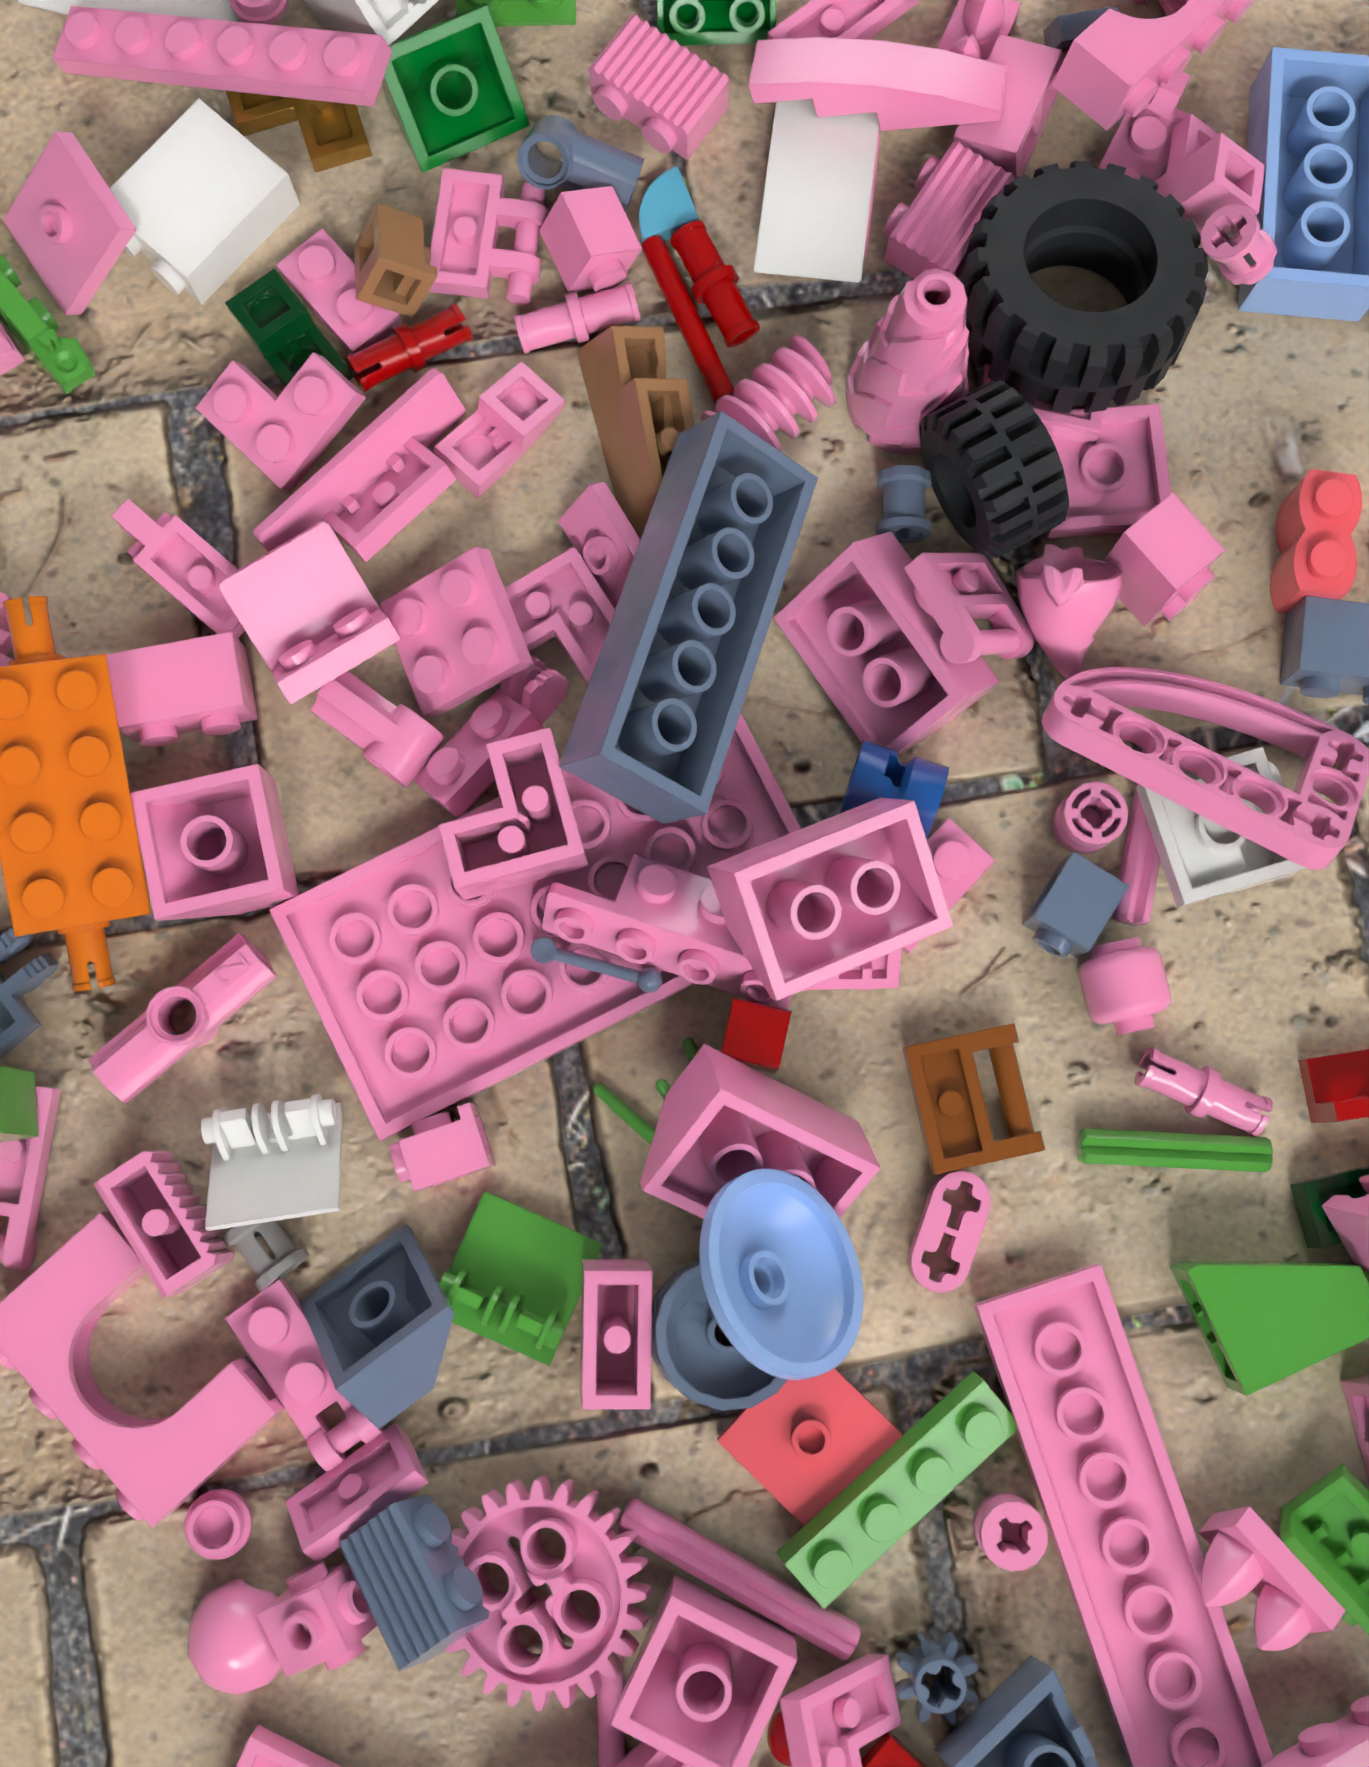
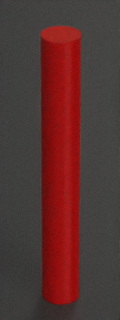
M655 235L646 239L641 244L642 252L716 405L717 400L722 396H734V387L663 237Z

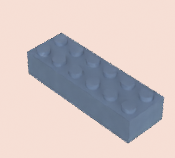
M723 411L679 433L559 764L560 768L663 824L705 815L708 812L818 477Z

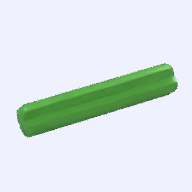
M1087 1128L1080 1130L1077 1141L1079 1161L1087 1164L1267 1172L1271 1169L1273 1161L1272 1143L1266 1137Z

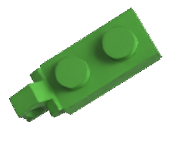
M0 254V319L42 370L45 369L67 395L71 390L96 375L92 364L77 339L57 336L55 331L59 327L56 321L37 297L32 298L28 302L16 289L22 285L18 275Z

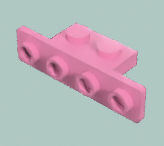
M436 368L430 369L263 520L253 531L254 536L263 547L270 552L319 522L325 521L344 544L362 560L367 562L457 479L447 464L427 449L465 413L464 406L444 374Z
M634 854L615 902L560 883H553L547 895L542 928L545 931L556 934L571 943H583L619 955L631 963L646 964L682 976L694 984H706L742 996L751 1002L782 1009L788 1008L792 995L778 1001L771 999L728 930L711 879Z

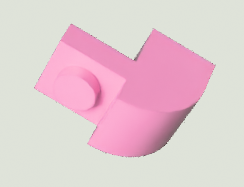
M1191 113L1173 127L1167 171L1154 182L1158 184L1157 192L1163 197L1171 194L1183 206L1185 211L1182 219L1184 221L1192 219L1201 236V231L1207 219L1224 206L1231 204L1246 205L1255 215L1259 213L1265 165L1222 132L1218 134ZM1228 225L1223 227L1226 234L1232 232Z

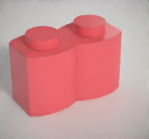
M1311 469L1281 503L1276 517L1275 531L1277 544L1282 554L1273 567L1270 579L1271 600L1276 612L1287 613L1305 596L1341 600L1350 590L1357 569V554L1351 533L1358 524L1362 510V492L1356 475Z

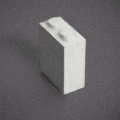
M200 99L110 188L137 229L123 251L133 258L141 252L153 263L150 269L165 287L175 295H179L185 290L201 305L221 287L300 205L288 173Z

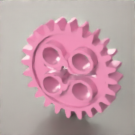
M541 1475L533 1481L530 1495L521 1479H516L506 1485V1500L496 1489H493L482 1496L484 1511L471 1506L460 1515L468 1531L459 1528L451 1531V1543L458 1548V1556L464 1560V1566L474 1572L481 1584L483 1592L482 1606L489 1610V1618L445 1650L447 1653L466 1649L470 1656L461 1671L464 1677L472 1674L480 1667L487 1672L482 1692L485 1695L492 1692L501 1682L507 1684L508 1706L511 1707L517 1704L526 1691H531L535 1710L542 1711L549 1703L552 1691H555L562 1707L568 1708L577 1698V1684L589 1698L595 1696L602 1687L599 1672L603 1676L614 1680L623 1669L616 1653L631 1657L639 1646L638 1641L627 1630H642L649 1619L646 1613L633 1606V1603L646 1600L652 1593L651 1586L633 1581V1575L637 1574L648 1563L647 1557H628L625 1550L638 1534L635 1530H631L617 1535L612 1529L621 1512L618 1507L609 1510L603 1516L595 1512L599 1497L597 1490L594 1489L580 1502L574 1500L575 1486L572 1479L563 1482L555 1495L551 1493L547 1475ZM542 1528H552L558 1531L564 1538L566 1555L563 1559L553 1558L543 1550L540 1542ZM512 1536L519 1539L521 1543L520 1551L511 1546L510 1538ZM487 1562L498 1564L507 1573L509 1579V1590L507 1593L498 1592L487 1583L485 1577ZM547 1583L551 1588L552 1595L536 1599L532 1594L531 1588L534 1585L540 1586ZM575 1590H586L594 1595L600 1606L599 1619H586L578 1613L573 1603V1593ZM518 1625H529L539 1633L543 1642L542 1653H531L523 1648L517 1636ZM562 1631L573 1639V1646L565 1645L562 1640Z

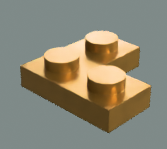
M226 91L235 123L243 136L298 121L315 173L372 156L357 105Z

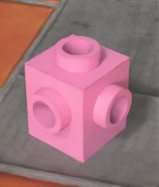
M321 1560L302 1569L286 1581L289 1587L288 1590L257 1613L286 1677L322 1662L325 1663L328 1671L348 1663L365 1650L362 1639L377 1626L347 1561L327 1569L324 1561Z

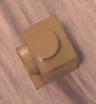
M376 203L354 244L357 300L414 317L438 277L437 267L429 265L431 252L430 248L424 245L423 218Z

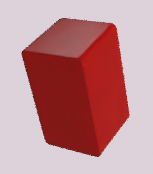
M733 997L720 1052L753 1069L774 1074L780 1067L792 1011Z

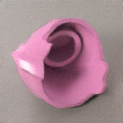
M1045 544L1042 557L1030 561L1016 571L1018 598L1024 617L1038 644L1054 667L1068 679L1073 675L1083 672L1088 648L1095 640L1094 634L1109 616L1120 596L1124 584L1123 571L1114 564L1084 558V550L1081 547L1074 546L1062 550L1055 544Z

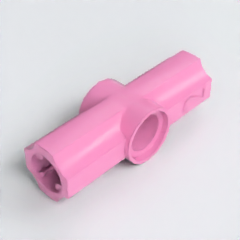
M237 934L178 985L167 987L156 993L149 1002L147 1010L88 1059L93 1069L92 1072L104 1087L111 1091L121 1102H130L191 1049L201 1047L210 1042L217 1034L222 1023L274 981L278 975L261 952L243 934ZM185 1001H190L196 1009V1020L188 1032L179 1035L172 1026V1015L178 1005Z

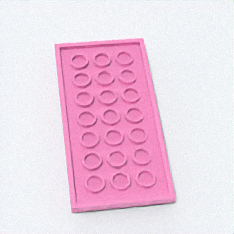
M741 712L708 812L705 815L663 824L562 769L588 867L464 900L454 888L439 827H436L269 909L379 1141H384L412 1127V1123L434 1116L695 985L682 976L646 964L631 963L619 955L583 943L568 942L556 934L545 931L542 928L547 895L553 883H560L615 902L634 854L711 879L707 866L801 829ZM500 796L451 821L502 808ZM545 937L551 939L557 948L639 971L647 967L655 968L661 973L662 984L657 991L646 993L638 987L637 983L553 960L548 964H540L532 957L531 946L536 939Z

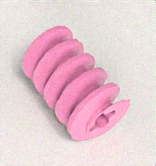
M795 335L790 338L788 349L780 348L771 355L770 364L763 363L753 370L752 380L744 379L738 382L734 388V396L724 395L716 402V412L709 410L703 412L700 415V421L723 411L774 448L781 451V444L775 432L779 429L788 437L796 438L799 435V428L793 418L795 414H798L805 421L813 423L818 419V413L812 403L814 398L827 408L836 404V397L830 387L832 378L824 358L806 338Z

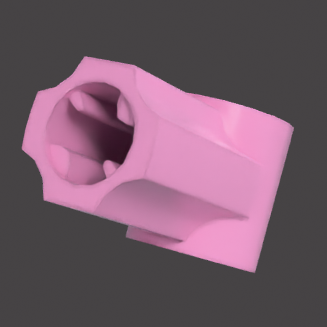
M348 671L323 685L317 693L316 701L311 708L315 716L363 750L362 755L371 764L406 789L445 739L436 728L414 711L402 704L396 707Z

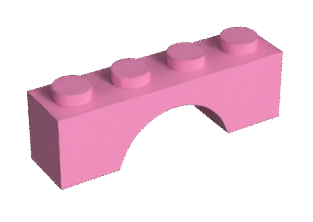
M1158 0L1166 17L1156 19L1136 18L1109 8L1073 40L1052 86L1107 131L1127 112L1132 117L1137 116L1155 94L1159 82L1163 81L1165 84L1170 85L1187 66L1193 55L1192 52L1197 50L1200 54L1205 53L1223 31L1226 21L1229 19L1232 23L1236 24L1246 14L1255 0Z

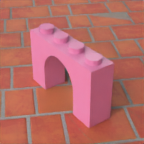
M100 1212L0 1302V1364L10 1370L16 1369L32 1387L29 1390V1397L37 1409L52 1420L58 1418L75 1437L72 1440V1447L79 1458L94 1470L102 1469L117 1486L118 1489L115 1491V1496L121 1507L132 1518L138 1521L145 1519L153 1528L180 1507L285 1408L260 1370L247 1355L231 1362L178 1412L169 1417L147 1419L132 1416L116 1408L105 1398L94 1380L90 1365V1345L93 1332L106 1309L147 1271L111 1212Z

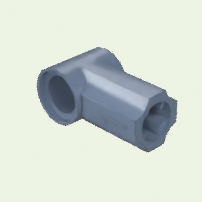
M554 114L544 116L535 122L518 151L517 159L520 173L528 183L536 188L548 190L560 187L568 191L613 186L625 213L630 204L644 159L580 133L573 122L563 116ZM546 141L557 146L562 153L563 161L551 162L545 159L538 150L537 142Z

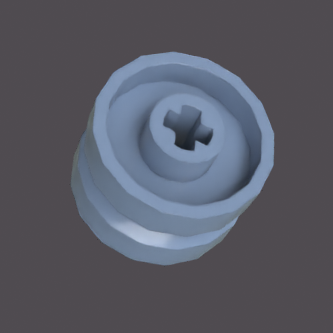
M696 1260L672 1273L655 1294L652 1303L651 1356L661 1376L682 1395L693 1402L721 1411L752 1408L777 1394L787 1379L778 1378L757 1368L733 1346L728 1338L723 1339L722 1345L715 1339L714 1330L718 1323L710 1309L704 1292L700 1260Z

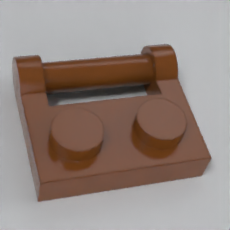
M1015 1023L902 1048L931 1175L1045 1150L1041 1131L1034 1132L1014 1049V1044L1019 1043ZM989 1050L1009 1133L1008 1138L995 1141L993 1140L973 1052Z

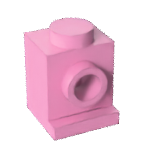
M469 1102L457 1106L461 1119L454 1122L451 1121L449 1112H444L412 1123L414 1135L398 1140V1143L390 1145L392 1162L401 1182L410 1180L414 1191H422L496 1166L477 1104Z

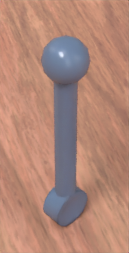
M545 937L536 939L531 946V955L540 964H548L553 960L637 983L638 987L646 993L657 991L662 984L661 973L655 968L647 967L639 971L557 948L551 939Z

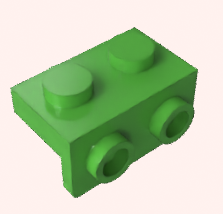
M1341 1464L1281 1507L1280 1540L1346 1610L1341 1618L1351 1626L1359 1624L1369 1635V1491L1344 1464Z

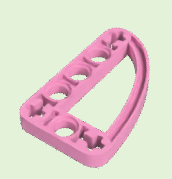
M1105 667L1080 672L1059 685L1043 713L1041 721L1044 731L1060 745L1308 869L1321 870L1329 867L1349 840L1369 776V749L1354 736L1314 717L1264 697L1214 681L1175 672L1137 667ZM1126 707L1161 710L1204 720L1250 735L1305 758L1294 791ZM1122 740H1127L1129 742L1135 743L1136 745L1141 747L1146 753H1141L1136 750H1133L1132 748L1124 744ZM1335 763L1340 765L1339 770L1332 768ZM1181 769L1194 773L1206 784L1191 779ZM1316 792L1324 794L1325 796L1330 798L1336 805L1327 802L1326 800L1321 798ZM1241 799L1252 802L1261 808L1265 814L1254 811Z

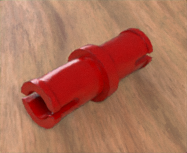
M696 220L678 229L671 236L670 242L678 252L683 265L694 283L691 288L694 298L699 304L705 303L724 337L726 346L728 348L736 347L754 337L761 327L758 321L754 319L736 285L739 281V276L732 265H725L706 231L707 228L704 222Z
M456 303L449 305V308L410 327L405 323L399 324L392 328L394 335L357 353L347 355L346 361L350 370L358 373L354 375V378L360 389L365 393L370 388L408 369H411L414 373L426 368L425 361L463 342L471 341L473 339L471 330L468 325L463 327L461 324L466 319Z

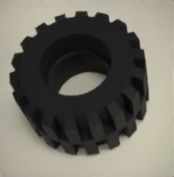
M993 380L923 417L919 432L920 446L925 470L931 473L932 489L949 521L961 537L977 552L983 554L988 559H997L1066 520L1069 497L1061 459L1040 417L1013 387H1009L1003 381L998 380L996 382Z

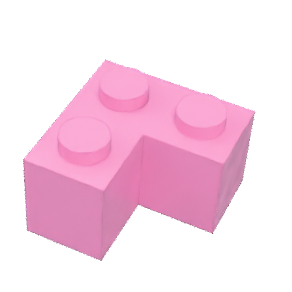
M551 728L486 744L503 807L438 825L454 888L459 895L466 900L588 867L563 770L559 767L560 759Z

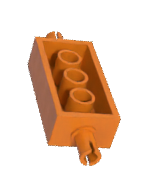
M28 597L32 625L26 624L22 598L3 601V607L7 613L15 660L9 661V666L0 667V860L14 937L57 930L58 935L64 934L73 980L72 990H92L87 967L88 962L94 963L98 988L116 984V979L113 977L105 927L111 926V920L151 914L106 654L64 659L63 655L56 654L47 607L48 597Z

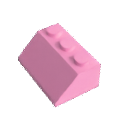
M890 531L853 542L773 619L862 743L863 740L897 750L900 756L958 717L1000 683V681L982 656H979L977 660L971 663L953 664L942 655L940 640L943 632L934 617L927 614L916 601L913 593L915 586L904 569L912 562V559Z
M880 797L707 866L728 930L771 999L775 1001L953 926L915 801Z
M704 1044L666 1093L640 1181L642 1191L704 1219L710 1202L716 1193L730 1180L757 1169H776L795 1175L811 1185L827 1200L840 1218L880 1169V1165L860 1123Z

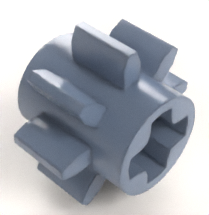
M922 1631L917 1632L919 1646L910 1655L903 1652H897L895 1655L898 1665L908 1674V1678L902 1679L894 1685L899 1699L907 1700L917 1695L915 1713L918 1720L922 1723L933 1712L945 1714L946 1719L951 1724L956 1723V1713L954 1710L961 1705L963 1700L976 1703L978 1700L975 1691L966 1683L965 1679L966 1676L974 1674L979 1669L972 1655L954 1658L958 1642L952 1633L948 1632L940 1644L929 1642ZM943 1665L949 1675V1679L947 1682L935 1680L929 1689L923 1675L925 1672L937 1675Z

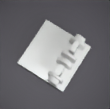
M315 1094L308 1099L285 1102V1106L282 1100H275L271 1104V1113L266 1112L262 1103H256L252 1106L251 1116H249L246 1108L229 1111L216 1109L212 1117L203 1118L201 1121L203 1141L205 1144L213 1143L205 1222L206 1230L211 1231L340 1211L342 1103H335L333 1098L323 1100L320 1094Z

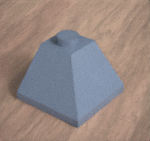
M405 1224L300 1302L335 1389L378 1429L382 1428L434 1388L455 1314L413 1230Z

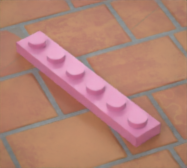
M71 6L52 59L68 74L374 107L392 50L382 35Z

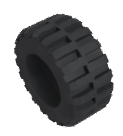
M1073 161L1070 163L1069 168L1059 169L1056 163L1036 169L1031 180L1026 174L1005 185L1003 194L999 193L993 196L982 209L980 221L974 224L959 281L964 285L967 297L966 328L970 331L968 337L969 354L977 366L982 367L986 364L990 366L987 376L990 380L1005 382L1010 387L1019 391L1018 393L1033 406L1035 401L1039 400L1050 403L1051 411L1070 413L1072 406H1083L1084 413L1105 411L1111 400H1114L1117 406L1132 402L1140 397L1142 390L1153 389L1165 378L1169 367L1175 364L1203 304L1207 290L1204 280L1209 270L1207 255L1203 248H1199L1201 236L1192 219L1184 221L1182 219L1185 211L1183 206L1171 194L1167 197L1157 192L1158 184L1144 175L1137 180L1124 174L1125 167L1110 163L1106 169L1092 168V161ZM1052 266L1085 268L1109 280L1121 292L1128 305L1105 312H1087L1072 309L1046 295L1036 285L1030 274Z

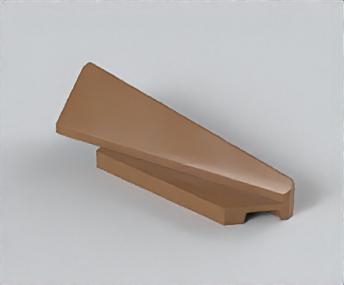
M610 326L579 349L578 359L616 501L641 540L679 433L694 426L695 423L687 379H666L665 335L663 327Z

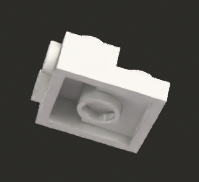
M1263 747L1226 757L1283 786L1277 767L1272 762H1268ZM1182 770L1191 779L1206 784L1194 773ZM1142 785L1136 787L1177 908L1280 879L1306 868ZM1241 799L1254 811L1265 814L1261 808L1252 802Z

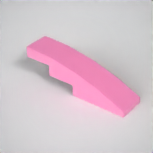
M825 37L757 40L748 86L754 104L813 99L817 117L876 112L880 131L1001 121L1007 71L1005 65L959 53L883 40Z

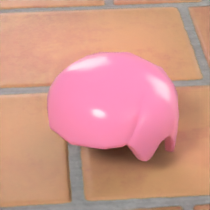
M242 1579L230 1580L205 1593L190 1617L187 1649L194 1668L205 1684L216 1690L238 1695L253 1691L275 1680L282 1667L257 1616L258 1612L277 1598L272 1591L261 1590L247 1585Z

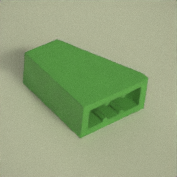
M1180 1261L1170 1266L1227 1388L1243 1395H1250L1369 1339V1272L1362 1271L1358 1265L1340 1262Z

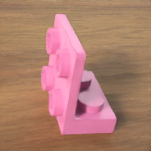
M325 521L312 526L223 578L218 583L220 592L268 665L277 685L290 705L401 640L388 617L377 605L331 526Z

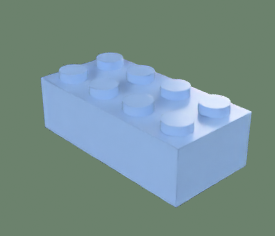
M1272 47L1250 88L1247 152L1265 165L1260 209L1256 216L1260 224V230H1264L1274 240L1277 254L1274 258L1272 270L1263 279L1251 285L1239 284L1238 311L1359 322L1369 309V55ZM1249 252L1243 256L1250 266L1255 264Z

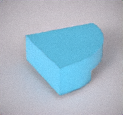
M678 166L661 174L650 185L642 199L639 211L641 243L655 235H661L664 241L669 240L678 229L690 222L699 220Z

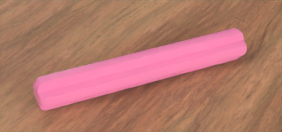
M632 1499L627 1504L618 1522L617 1530L620 1534L635 1530L638 1535L633 1542L840 1660L849 1659L854 1652L861 1635L857 1622L828 1606L823 1609L813 1597L640 1499Z

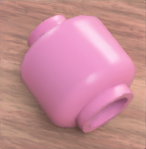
M1139 937L1091 948L1089 951L1091 959L1083 962L1078 969L1089 1018L1094 1023L1101 1025L1114 1023L1117 1035L1154 1028L1153 1014L1165 1011L1172 1002L1160 952L1152 947H1142Z

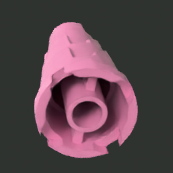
M937 268L933 270L924 269L914 280L907 282L900 295H896L891 300L885 316L876 323L870 339L866 340L860 348L850 370L846 387V403L851 421L855 429L859 425L869 435L867 442L887 452L902 455L920 454L919 432L923 417L970 393L967 377L969 358L968 337L970 332L966 328L967 297L964 285L950 272Z

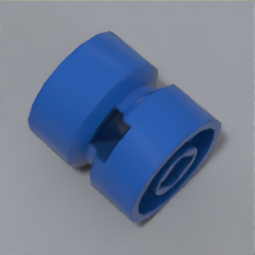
M863 740L839 814L880 797L915 801L927 840L943 796L949 767L916 756L908 763L900 762L897 750Z

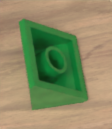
M486 3L389 45L392 53L382 80V87L386 101L422 173L531 126Z

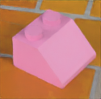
M259 764L130 793L155 920L164 921L238 915L277 906L299 895L276 780Z
M674 1574L646 1633L611 1720V1726L690 1767H748L797 1662L795 1634Z

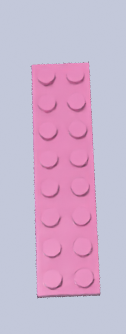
M1094 1263L973 1304L1009 1412L1013 1415L1017 1428L1016 1433L1129 1766H1263L1273 1758V1754L1221 1606L1205 1607L1202 1605L1201 1576L1205 1560L1102 1265Z

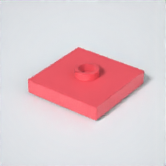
M833 1368L829 1372L809 1379L787 1380L777 1394L752 1408H744L720 1433L717 1441L805 1526L900 1439L903 1434L845 1377Z

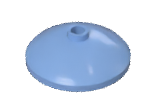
M757 1169L730 1180L716 1193L710 1202L702 1223L699 1245L703 1288L718 1325L733 1346L749 1362L770 1375L787 1380H803L829 1372L845 1359L853 1347L859 1333L863 1313L861 1270L853 1243L835 1210L816 1189L788 1172L776 1169Z

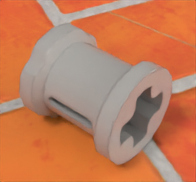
M277 1221L233 1227L222 1238L228 1247L235 1245L258 1276L255 1285L260 1292L277 1280L287 1276L310 1256L305 1248L296 1249ZM259 1235L263 1236L275 1253L276 1257L274 1259L269 1258L257 1241Z

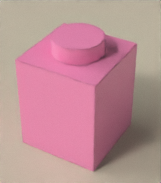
M613 186L561 192L539 230L568 293L588 289L600 292L617 287L625 280L627 271L642 250Z

